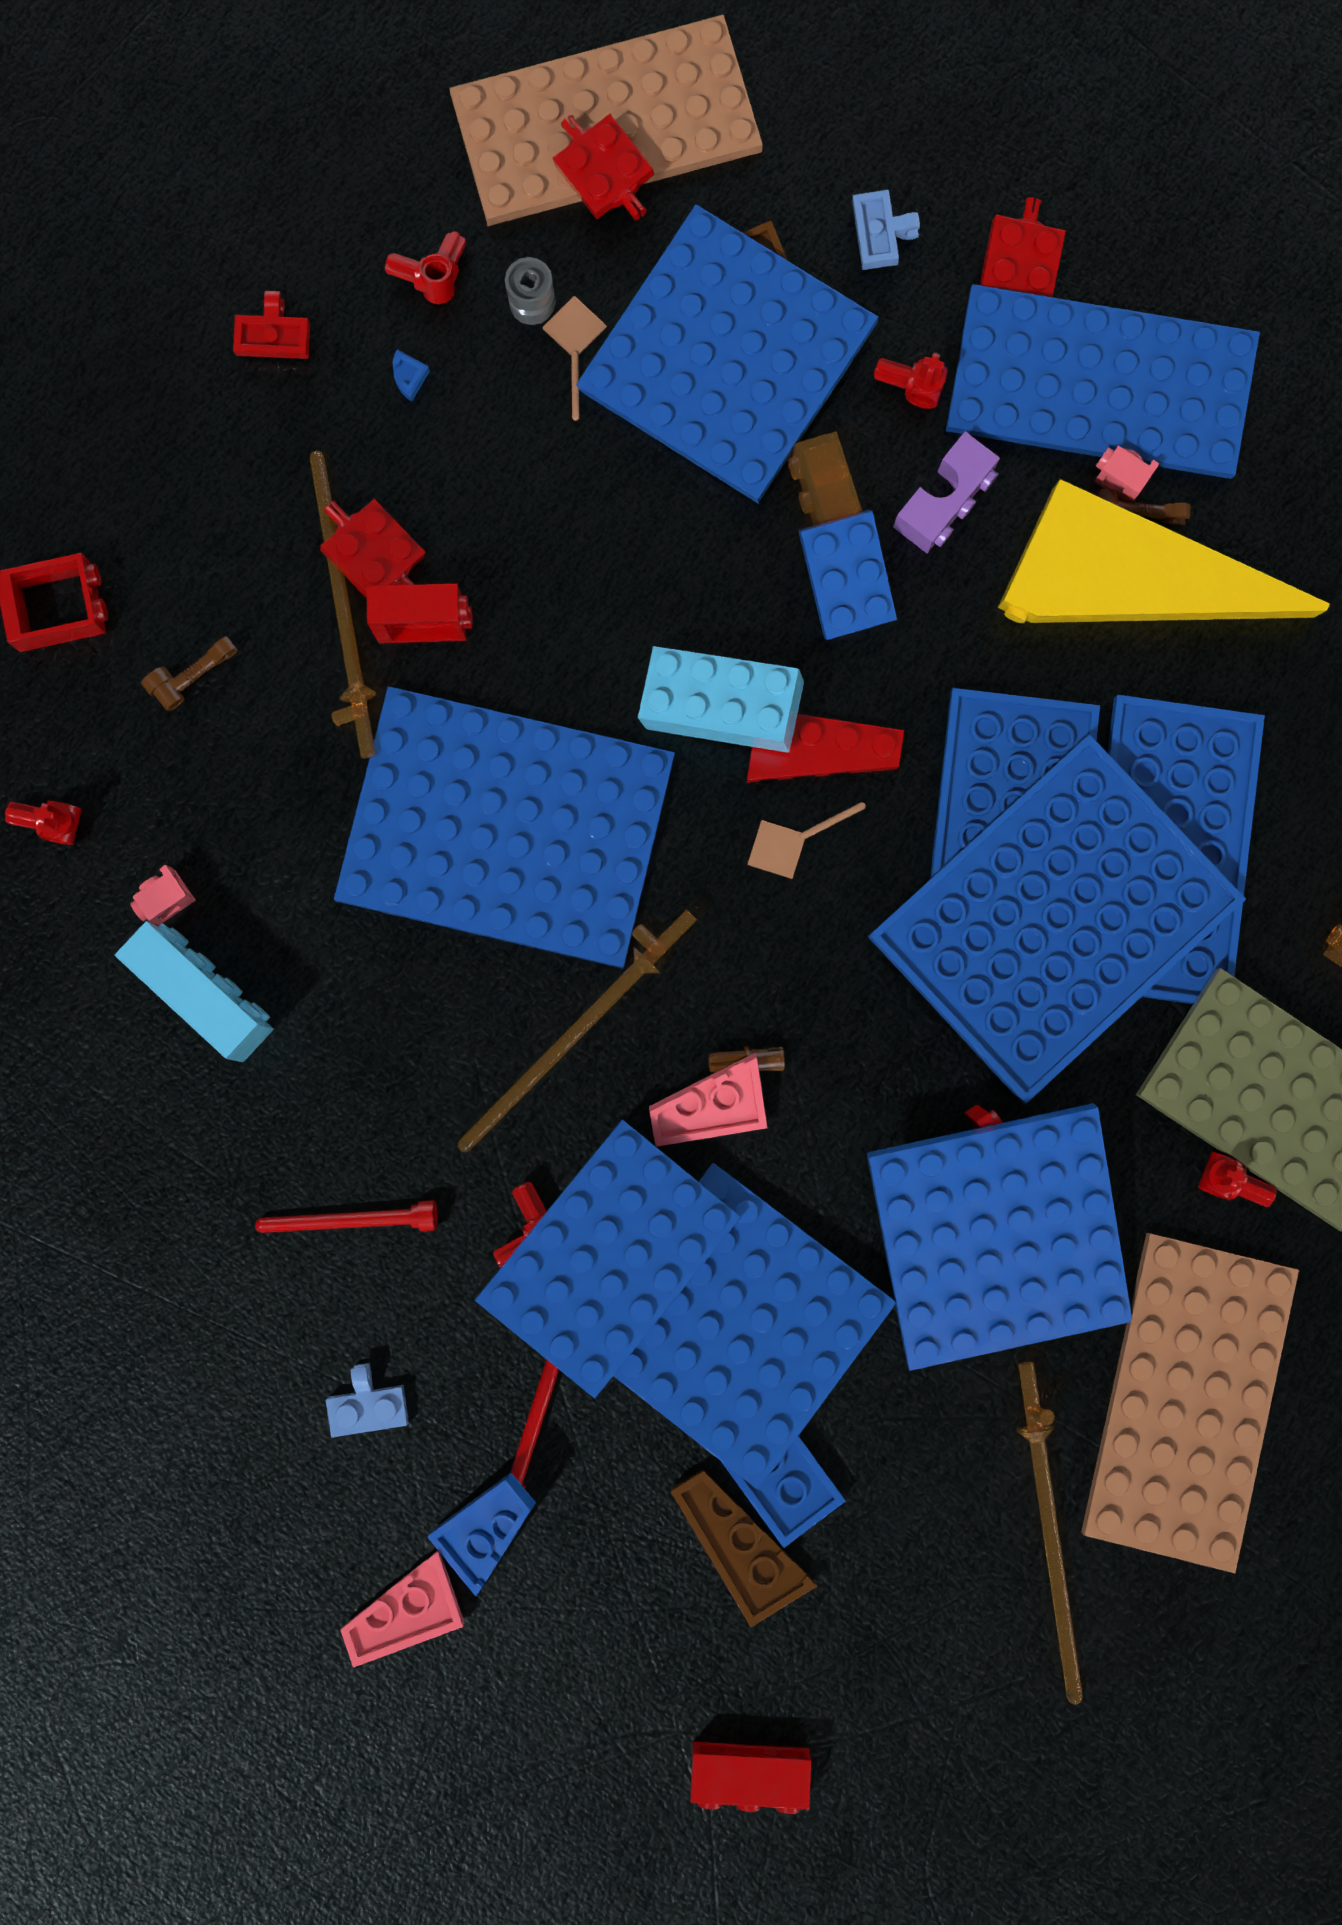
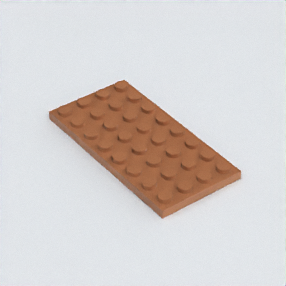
M724 15L449 88L488 226L582 201L556 168L552 159L570 145L572 138L561 126L564 118L568 121V115H573L582 129L586 130L593 127L610 113L653 168L654 176L644 184L762 152V141Z
M1146 1233L1130 1307L1132 1320L1126 1325L1081 1531L1084 1536L1232 1573L1236 1572L1299 1270Z

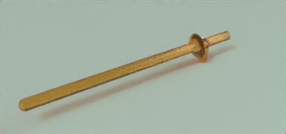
M314 451L310 455V463L325 542L336 532L337 528L336 523L323 512L326 506L330 505L332 499L324 455L320 451ZM327 558L349 685L339 699L343 702L352 703L351 706L332 712V720L337 726L355 720L361 758H371L376 756L366 700L373 698L376 692L363 684L345 575Z
M685 910L658 939L642 924L634 929L632 936L647 950L641 954L634 948V963L459 1140L458 1148L460 1151H470L644 973H660L653 964L697 921L688 910Z
M1034 1362L1019 1363L1018 1366L1027 1426L1021 1427L1016 1431L1030 1441L1067 1699L1071 1704L1077 1705L1081 1703L1083 1695L1045 1439L1055 1428L1054 1425H1050L1054 1421V1414L1052 1411L1040 1407Z

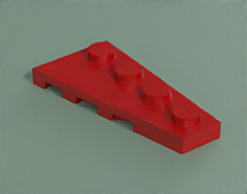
M797 714L789 753L752 747L747 783L760 782V780L767 779L783 780L800 776L815 775L816 777L828 776L834 773H861L898 769L904 730Z

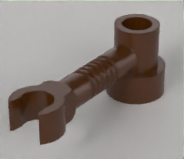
M1102 489L1097 492V497L1143 518L1161 520L1163 523L1182 526L1186 525V519H1190L1191 505L1187 503H1167L1164 505L1140 504L1119 501V492L1114 489Z
M225 636L216 642L204 656L173 678L166 667L162 666L150 672L141 681V685L150 696H155L166 711H171L185 700L184 696L180 693L187 688L194 680L200 678L206 671L208 672L214 666L231 658L238 650L230 639Z

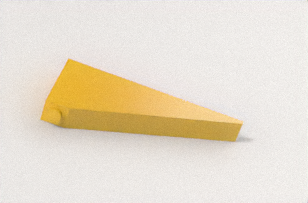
M1060 479L1051 491L998 608L1006 611L1004 615L1007 618L1018 623H1025V621L1030 623L1315 618L1327 611L1330 604Z

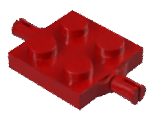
M609 113L593 127L586 130L582 129L573 115L567 116L568 121L564 118L561 126L572 138L570 145L552 159L556 168L594 217L599 219L610 209L621 205L626 207L634 220L640 219L639 214L644 216L646 208L642 206L635 197V194L642 184L654 176V171L612 115Z
M1027 198L1024 215L1021 219L995 215L992 220L980 286L1053 297L1066 231L1044 226L1037 222L1041 200L1036 199L1034 201V198Z
M375 499L360 512L348 516L336 501H332L330 505L326 506L323 512L338 525V528L321 545L320 550L366 598L367 586L415 585L408 578L411 569L425 557L426 552Z

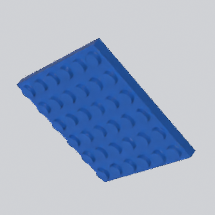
M695 205L576 386L580 392L751 500L759 503L877 325L878 316L700 206Z
M1094 1103L867 1152L904 1352L910 1371L1131 1322L1132 1315L1099 1111Z
M712 1163L699 1183L741 1216V1218L613 1376L758 1490L895 1306L896 1302L728 1173Z

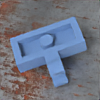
M889 190L853 195L852 203L862 270L898 265L899 256L896 237L903 240L919 237L918 229L920 228L918 213H907L893 217Z
M370 1363L354 1365V1368L351 1369L354 1393L329 1396L326 1399L331 1438L407 1426L409 1423L404 1385L373 1389Z

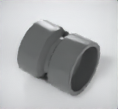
M520 258L512 263L505 276L510 310L514 317L524 324H541L552 315L556 303L551 271L544 262L537 258Z

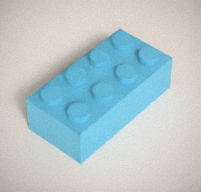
M653 646L638 719L648 730L789 753L804 680L798 668Z
M146 921L119 949L115 956L223 1057L244 1062L274 1030L266 1022L270 1016L254 1002L251 1004L247 1000L243 1001L239 997L243 991L227 977L224 979L219 974L215 975L212 971L216 966L200 952L197 954L192 949H187L185 946L189 943L188 940L174 928L170 929L163 923L156 926Z

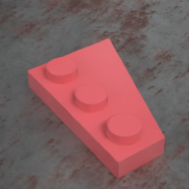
M754 1053L649 1106L655 1146L767 1128L756 1054Z
M437 1550L341 1628L353 1667L464 1626L465 1622L441 1553Z

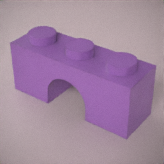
M964 432L942 459L938 473L950 482L953 493L947 497L937 498L919 488L897 515L893 528L927 554L935 544L941 547L952 534L954 529L950 525L957 516L963 520L975 505L976 501L972 499L979 489H982L984 492L987 491L997 478L998 473L994 470L1000 458L967 432Z

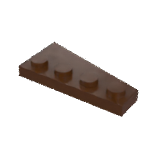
M704 1469L671 1488L672 1495L750 1627H753L817 1587L816 1583Z

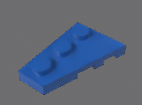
M510 1473L434 1528L427 1538L473 1594L477 1596L536 1502L515 1476Z

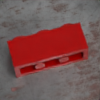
M693 1742L691 1803H698L699 1807L710 1810L719 1809L721 1805H737L738 1809L747 1812L759 1811L761 1807L776 1808L778 1812L785 1814H796L800 1809L809 1810L811 1778L809 1748Z

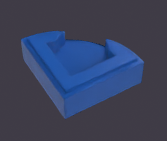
M397 349L393 358L394 379L401 393L407 399L413 401L430 370L427 365Z

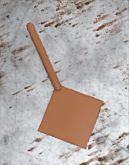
M574 296L543 326V330L572 356V418L577 421L579 419V389L576 384L579 381V355L607 326Z
M861 802L802 833L762 820L747 865L792 879L804 840L865 809V803Z

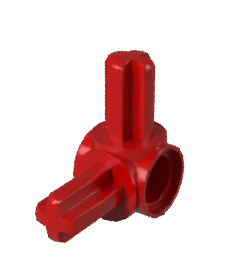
M458 232L448 233L438 253L423 257L420 262L396 253L390 254L386 260L385 271L389 275L413 282L415 290L423 292L424 297L433 304L446 303L454 296V282L459 273L456 264L466 246V240Z
M933 353L932 358L924 357V359L919 360L917 363L915 362L913 368L881 358L876 365L874 378L878 381L906 389L904 395L913 405L932 409L938 404L948 369L944 366V362L939 361L940 355L937 353Z
M56 801L42 803L41 807L11 802L5 809V821L8 824L36 829L37 834L42 839L65 845H73L82 809Z
M1211 1152L1198 1185L1199 1189L1226 1200L1235 1199L1238 1195L1264 1207H1269L1276 1197V1188L1273 1185L1246 1175V1168H1244L1241 1162L1225 1155Z
M525 1182L512 1191V1195L528 1224L523 1226L522 1236L494 1251L495 1260L500 1268L547 1212L531 1182Z

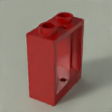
M82 553L0 570V606L7 642L19 652L106 634L104 621L108 620V611L102 598L99 599L97 586L101 585V576L96 564H92ZM80 576L88 619L31 632L23 588Z
M458 584L367 586V624L378 643L466 641V629H472V608L468 606L467 596H462Z

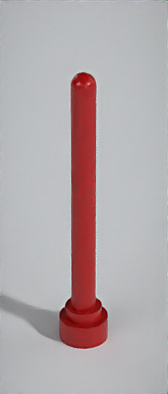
M428 1200L419 1201L418 1205H412L411 1209L263 1217L256 1221L255 1227L257 1231L267 1233L411 1224L412 1228H419L420 1231H436L438 1214L436 1201Z
M546 1360L510 1472L524 1489L526 1486L523 1484L559 1372V1369L548 1360Z

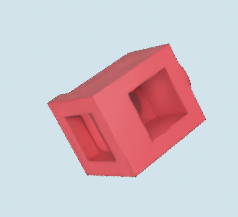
M1119 445L1115 451L1108 447L1096 465L1101 472L1094 482L1104 489L1118 491L1121 500L1134 502L1159 463L1153 460L1148 465L1133 450L1123 449Z
M167 865L160 868L163 876L160 878L159 876L149 878L139 886L141 891L132 896L134 901L130 903L131 907L142 921L148 919V921L160 925L195 901V898L176 870Z

